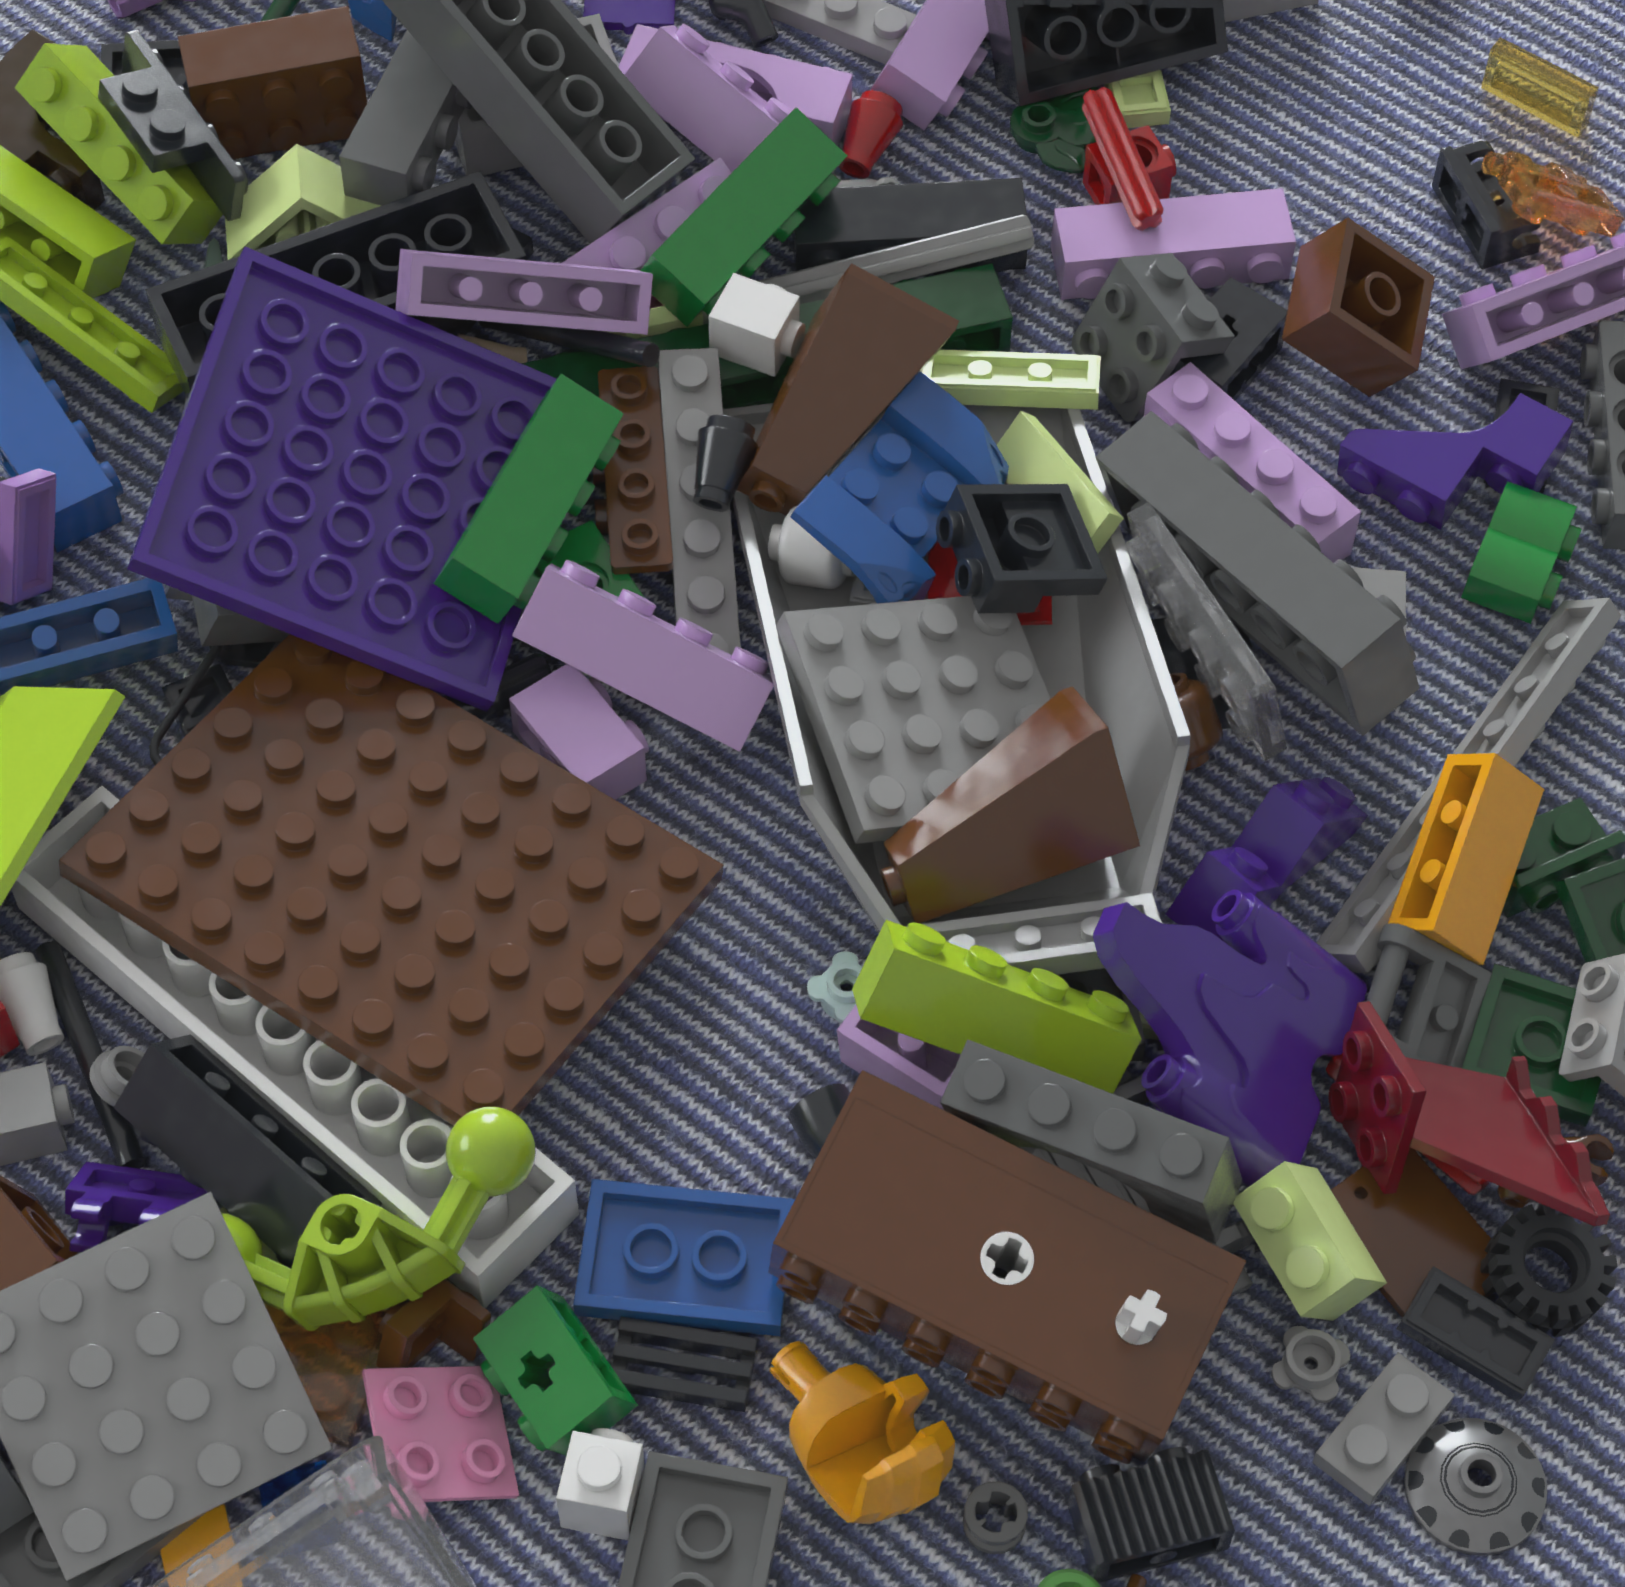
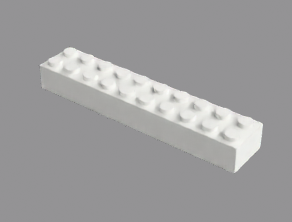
M103 786L99 787L40 839L11 888L18 908L167 1037L173 1039L191 1034L380 1200L382 1208L415 1227L424 1230L453 1178L446 1160V1143L454 1126L60 876L59 859L120 801ZM536 1147L533 1168L525 1181L509 1193L489 1196L457 1254L466 1263L461 1274L454 1273L448 1277L461 1290L472 1294L484 1308L579 1215L575 1180Z

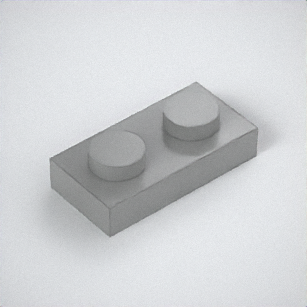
M1397 1352L1318 1449L1312 1463L1370 1506L1408 1459L1422 1438L1449 1408L1455 1394Z

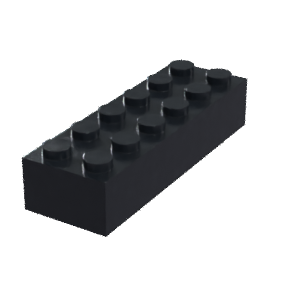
M481 171L255 250L396 310L400 249L527 260L521 244ZM239 256L145 289L156 334L187 400ZM408 315L443 331L474 321Z

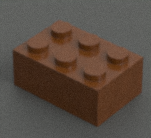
M348 6L177 36L192 105L205 122L213 125L220 143L233 160L280 150H290L296 144L307 146L348 139L367 105L361 56Z

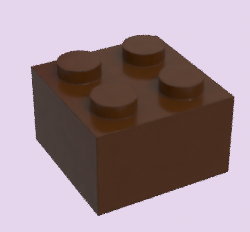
M1346 218L1300 247L1282 340L1368 397H1371L1418 371L1435 276L1350 218Z

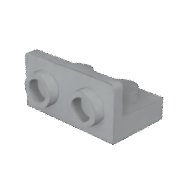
M1625 953L1588 962L1581 967L1559 1068V1074L1569 1082L1599 1076L1624 1097Z

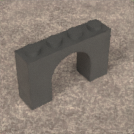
M968 1039L940 1101L944 1111L1031 1154L1034 1153L1036 1148L1050 1151L1081 1162L1117 1179L1144 1198L1150 1213L1192 1234L1216 1243L1242 1182L1229 1137Z

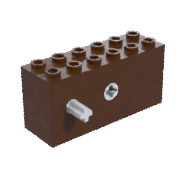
M862 1070L773 1242L768 1273L778 1277L776 1286L787 1295L807 1304H813L817 1297L841 1309L838 1317L850 1327L871 1336H875L880 1329L904 1341L901 1347L902 1351L915 1360L938 1368L941 1362L944 1361L967 1373L964 1381L980 1393L999 1400L1003 1399L1005 1393L1031 1405L1028 1414L1038 1422L1062 1432H1066L1070 1425L1094 1437L1091 1445L1098 1452L1115 1461L1130 1464L1133 1457L1144 1463L1163 1441L1246 1264V1260ZM996 1267L1004 1269L1008 1273L1005 1279L993 1274Z

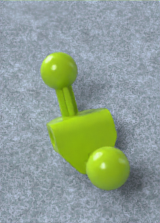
M482 1107L470 1111L458 1120L448 1136L446 1160L453 1178L424 1230L415 1227L384 1208L355 1195H335L325 1200L313 1214L298 1241L292 1269L263 1256L260 1240L248 1223L236 1216L225 1213L221 1214L265 1304L283 1311L297 1325L308 1331H314L320 1326L345 1321L357 1323L364 1321L367 1315L388 1309L408 1299L413 1302L421 1298L423 1292L454 1273L461 1274L466 1263L457 1254L489 1196L509 1193L525 1181L535 1161V1142L528 1125L518 1115L507 1109Z

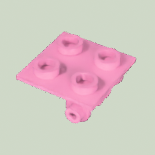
M481 1366L374 1368L362 1371L384 1503L387 1508L393 1509L395 1519L407 1520L421 1515L423 1512L421 1503L512 1499L519 1496L500 1394L486 1378Z

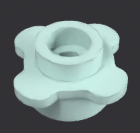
M848 951L835 954L832 958V965L822 975L811 977L807 984V993L810 999L815 1002H821L824 1011L840 1023L844 1021L856 1005L853 991H843L840 987L845 983L851 984L852 987L854 986L862 969V966L858 964V957Z

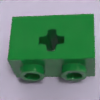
M535 1286L473 1338L486 1358L480 1364L484 1375L499 1393L504 1396L509 1394L512 1396L523 1413L517 1419L519 1427L528 1440L542 1452L550 1450L567 1456L572 1431L591 1434L592 1430L597 1428L610 1429L638 1406L565 1298L543 1287ZM554 1364V1366L548 1372L547 1369ZM551 1381L553 1382V1384L550 1387L545 1388L550 1384Z

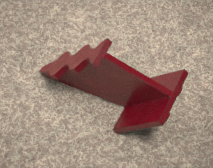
M1371 1002L1357 1003L1350 1031L1345 1034L1343 1039V1056L1336 1082L1329 1089V1107L1333 1118L1342 1124L1356 1147L1360 1163L1369 1169L1383 1194L1397 1192L1409 1149L1412 1148L1592 1226L1607 1225L1610 1213L1599 1189L1593 1182L1589 1151L1583 1142H1566L1561 1134L1556 1102L1552 1096L1537 1098L1531 1089L1528 1063L1525 1056L1512 1057L1506 1077L1408 1058L1402 1053Z

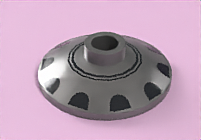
M1460 1418L1442 1423L1427 1432L1411 1452L1406 1465L1404 1477L1405 1494L1413 1516L1428 1535L1438 1543L1454 1551L1476 1556L1495 1555L1509 1551L1524 1542L1532 1534L1544 1513L1547 1501V1483L1538 1457L1519 1435L1498 1423L1479 1418ZM1479 1468L1486 1471L1492 1478V1484L1488 1486L1474 1484L1468 1476V1470Z

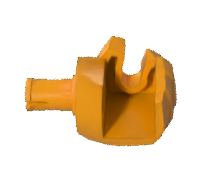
M803 1341L792 1342L776 1354L771 1362L774 1367L770 1368V1373L799 1401L789 1422L790 1441L814 1487L847 1523L873 1524L899 1514H907L939 1495L940 1484L952 1469L955 1440L944 1420L927 1426L917 1433L914 1426V1413L929 1393L928 1387L917 1373L900 1377L888 1383L866 1365L857 1363L841 1367L830 1373L817 1360L818 1358Z

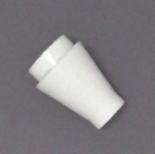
M30 952L16 953L1 959L0 1001L5 1006L16 1035L23 1043L27 1054L38 1055L55 1048L64 1040V1035L58 1023L46 965L37 963L34 955Z

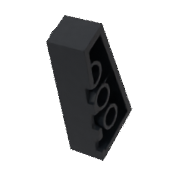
M985 0L996 87L1019 106L1228 52L1223 0Z

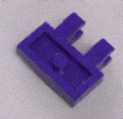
M86 1161L65 1189V1214L71 1215L73 1219H79L77 1232L70 1242L69 1251L82 1253L105 1242L109 1226L119 1225L124 1222L141 1225L208 1192L188 1182L182 1174Z

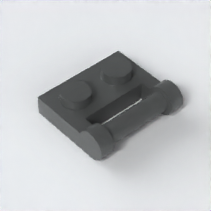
M1385 924L1378 941V948L1382 953L1366 1002H1371L1386 1026L1407 959L1419 965L1397 1037H1392L1405 1057L1462 1068L1492 973L1412 928L1401 924Z

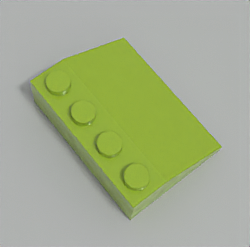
M14 686L0 696V906L125 699V696L117 690Z

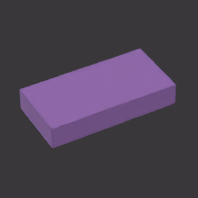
M38 468L0 481L1 602L13 605L52 590L56 473Z

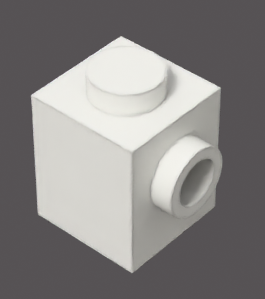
M733 273L709 314V348H718L720 358L775 377L787 356L795 357L805 335L806 326L804 323L799 322L800 296L787 292L780 286L764 284Z
M597 1428L592 1430L591 1434L572 1431L556 1496L561 1528L629 1540L645 1469L643 1444L635 1443L629 1435L613 1429Z

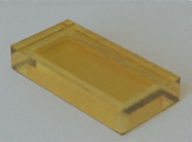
M1501 37L1490 49L1481 86L1484 90L1576 137H1579L1589 124L1599 87Z

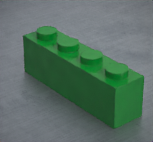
M795 107L650 256L640 271L653 274L651 294L686 327L702 311L709 316L733 273H739L741 276L750 278L771 255L763 247L774 236L781 243H784L805 220L806 217L799 211L804 204L810 200L818 207L837 187L841 180L833 173L848 155Z
M560 374L539 403L433 584L497 624L513 605L523 611L541 577L533 573L539 561L543 559L550 563L569 534V531L560 526L567 512L576 517L595 488V485L586 480L594 467L602 472L617 450L621 440L612 434L624 413L565 375Z

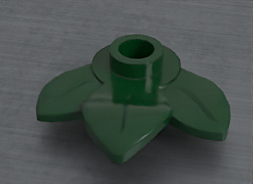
M1092 87L1023 106L1018 105L1010 117V132L1015 138L1017 145L1027 152L1038 154L1042 163L1049 168L1068 173H1083L1086 146L1096 142L1082 110V105L1084 104L1083 96L1089 90L1097 91L1098 88Z

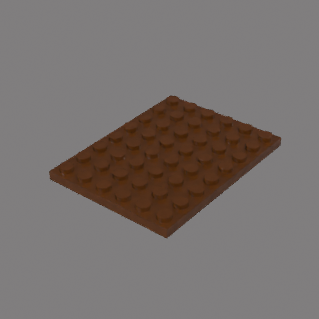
M291 634L59 859L60 876L453 1126L465 1114L482 1107H500L519 1116L720 883L724 867L722 863L436 692Z

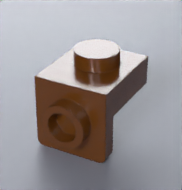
M443 1280L423 1292L421 1298L413 1302L406 1300L390 1307L378 1328L382 1339L376 1366L378 1368H412L440 1341L472 1362L482 1353L473 1338L490 1324L491 1314L472 1294L459 1290L447 1280Z

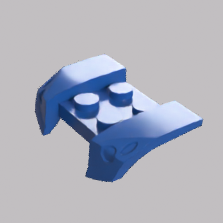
M920 371L889 405L880 421L829 477L826 475L797 506L790 517L844 563L867 587L877 604L924 600L936 576V573L924 559L938 544L936 535L937 518L940 512L945 509L956 485L1006 484L1009 466L983 422Z

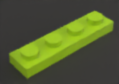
M7 235L0 239L1 302L150 413H153L183 392L169 359L163 350Z

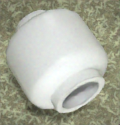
M797 506L793 507L786 515L783 524L775 523L772 526L768 542L769 559L778 561L779 571L785 582L793 585L834 589L841 586L847 576H855L844 563L790 517L797 508Z

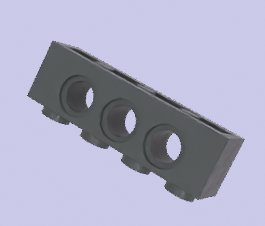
M1599 320L1592 344L1583 345L1580 357L1581 379L1590 380V391H1587L1584 401L1585 427H1593L1594 439L1590 440L1588 447L1587 470L1589 475H1597L1598 488L1594 489L1592 495L1591 520L1593 524H1601L1603 549L1625 550V321Z

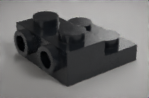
M957 484L945 509L940 512L937 518V540L942 548L953 549L958 562L955 569L957 591L961 596H971L978 614L1035 612L1043 596L1099 595L1108 579L1068 484Z

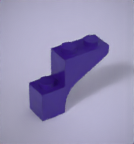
M1520 393L1501 417L1491 424L1471 432L1355 429L1349 432L1340 444L1337 475L1343 477L1345 482L1354 490L1366 495L1373 493L1395 505L1398 511L1406 518L1417 523L1427 522L1441 530L1477 477L1486 480L1487 484L1501 495L1507 481L1539 492L1546 479H1548L1567 451L1573 420Z
M1325 776L1322 780L1320 778L1274 784L1232 847L1208 851L1165 915L1178 925H1195L1221 939L1216 932V923L1212 920L1211 915L1215 904L1225 893L1233 889H1238L1242 893L1251 892L1270 907L1290 885L1351 838L1368 815L1353 804L1356 799L1353 792L1330 777Z

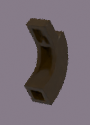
M32 29L0 61V145L95 210L105 201L100 178L69 145L48 132L50 125L14 88L43 44H56Z

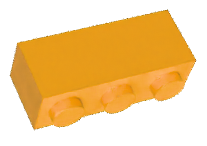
M1496 753L1448 754L1387 924H1401L1412 928L1473 963L1484 965L1544 788Z

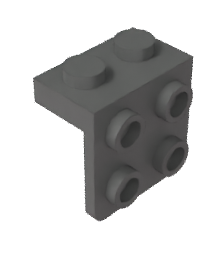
M1173 253L1119 258L1072 337V348L1078 355L1101 356L1099 386L1126 422L1141 420L1144 416L1147 393L1170 376L1180 358L1222 354L1235 336L1219 316L1217 308L1207 300L1188 275L1183 263L1176 259Z

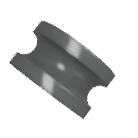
M1001 1481L986 1482L977 1486L968 1495L964 1506L963 1531L968 1541L976 1549L988 1554H1003L1013 1550L1022 1541L1028 1520V1508L1023 1495L1012 1485ZM990 1504H999L1005 1506L1004 1517L1007 1518L1013 1515L1015 1522L1005 1521L1001 1526V1532H992L985 1529L986 1518L977 1521L975 1514H987Z

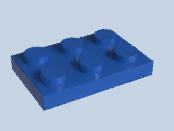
M592 1179L573 1303L574 1313L576 1316L620 1320L622 1316L683 1327L781 1336L785 1293L776 1286L778 1277L768 1273L773 1242L795 1199Z

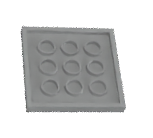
M971 596L785 611L776 624L779 637L855 844L885 841L1050 700L1017 614H978Z
M211 1192L0 1291V1438L67 1582L333 1449Z

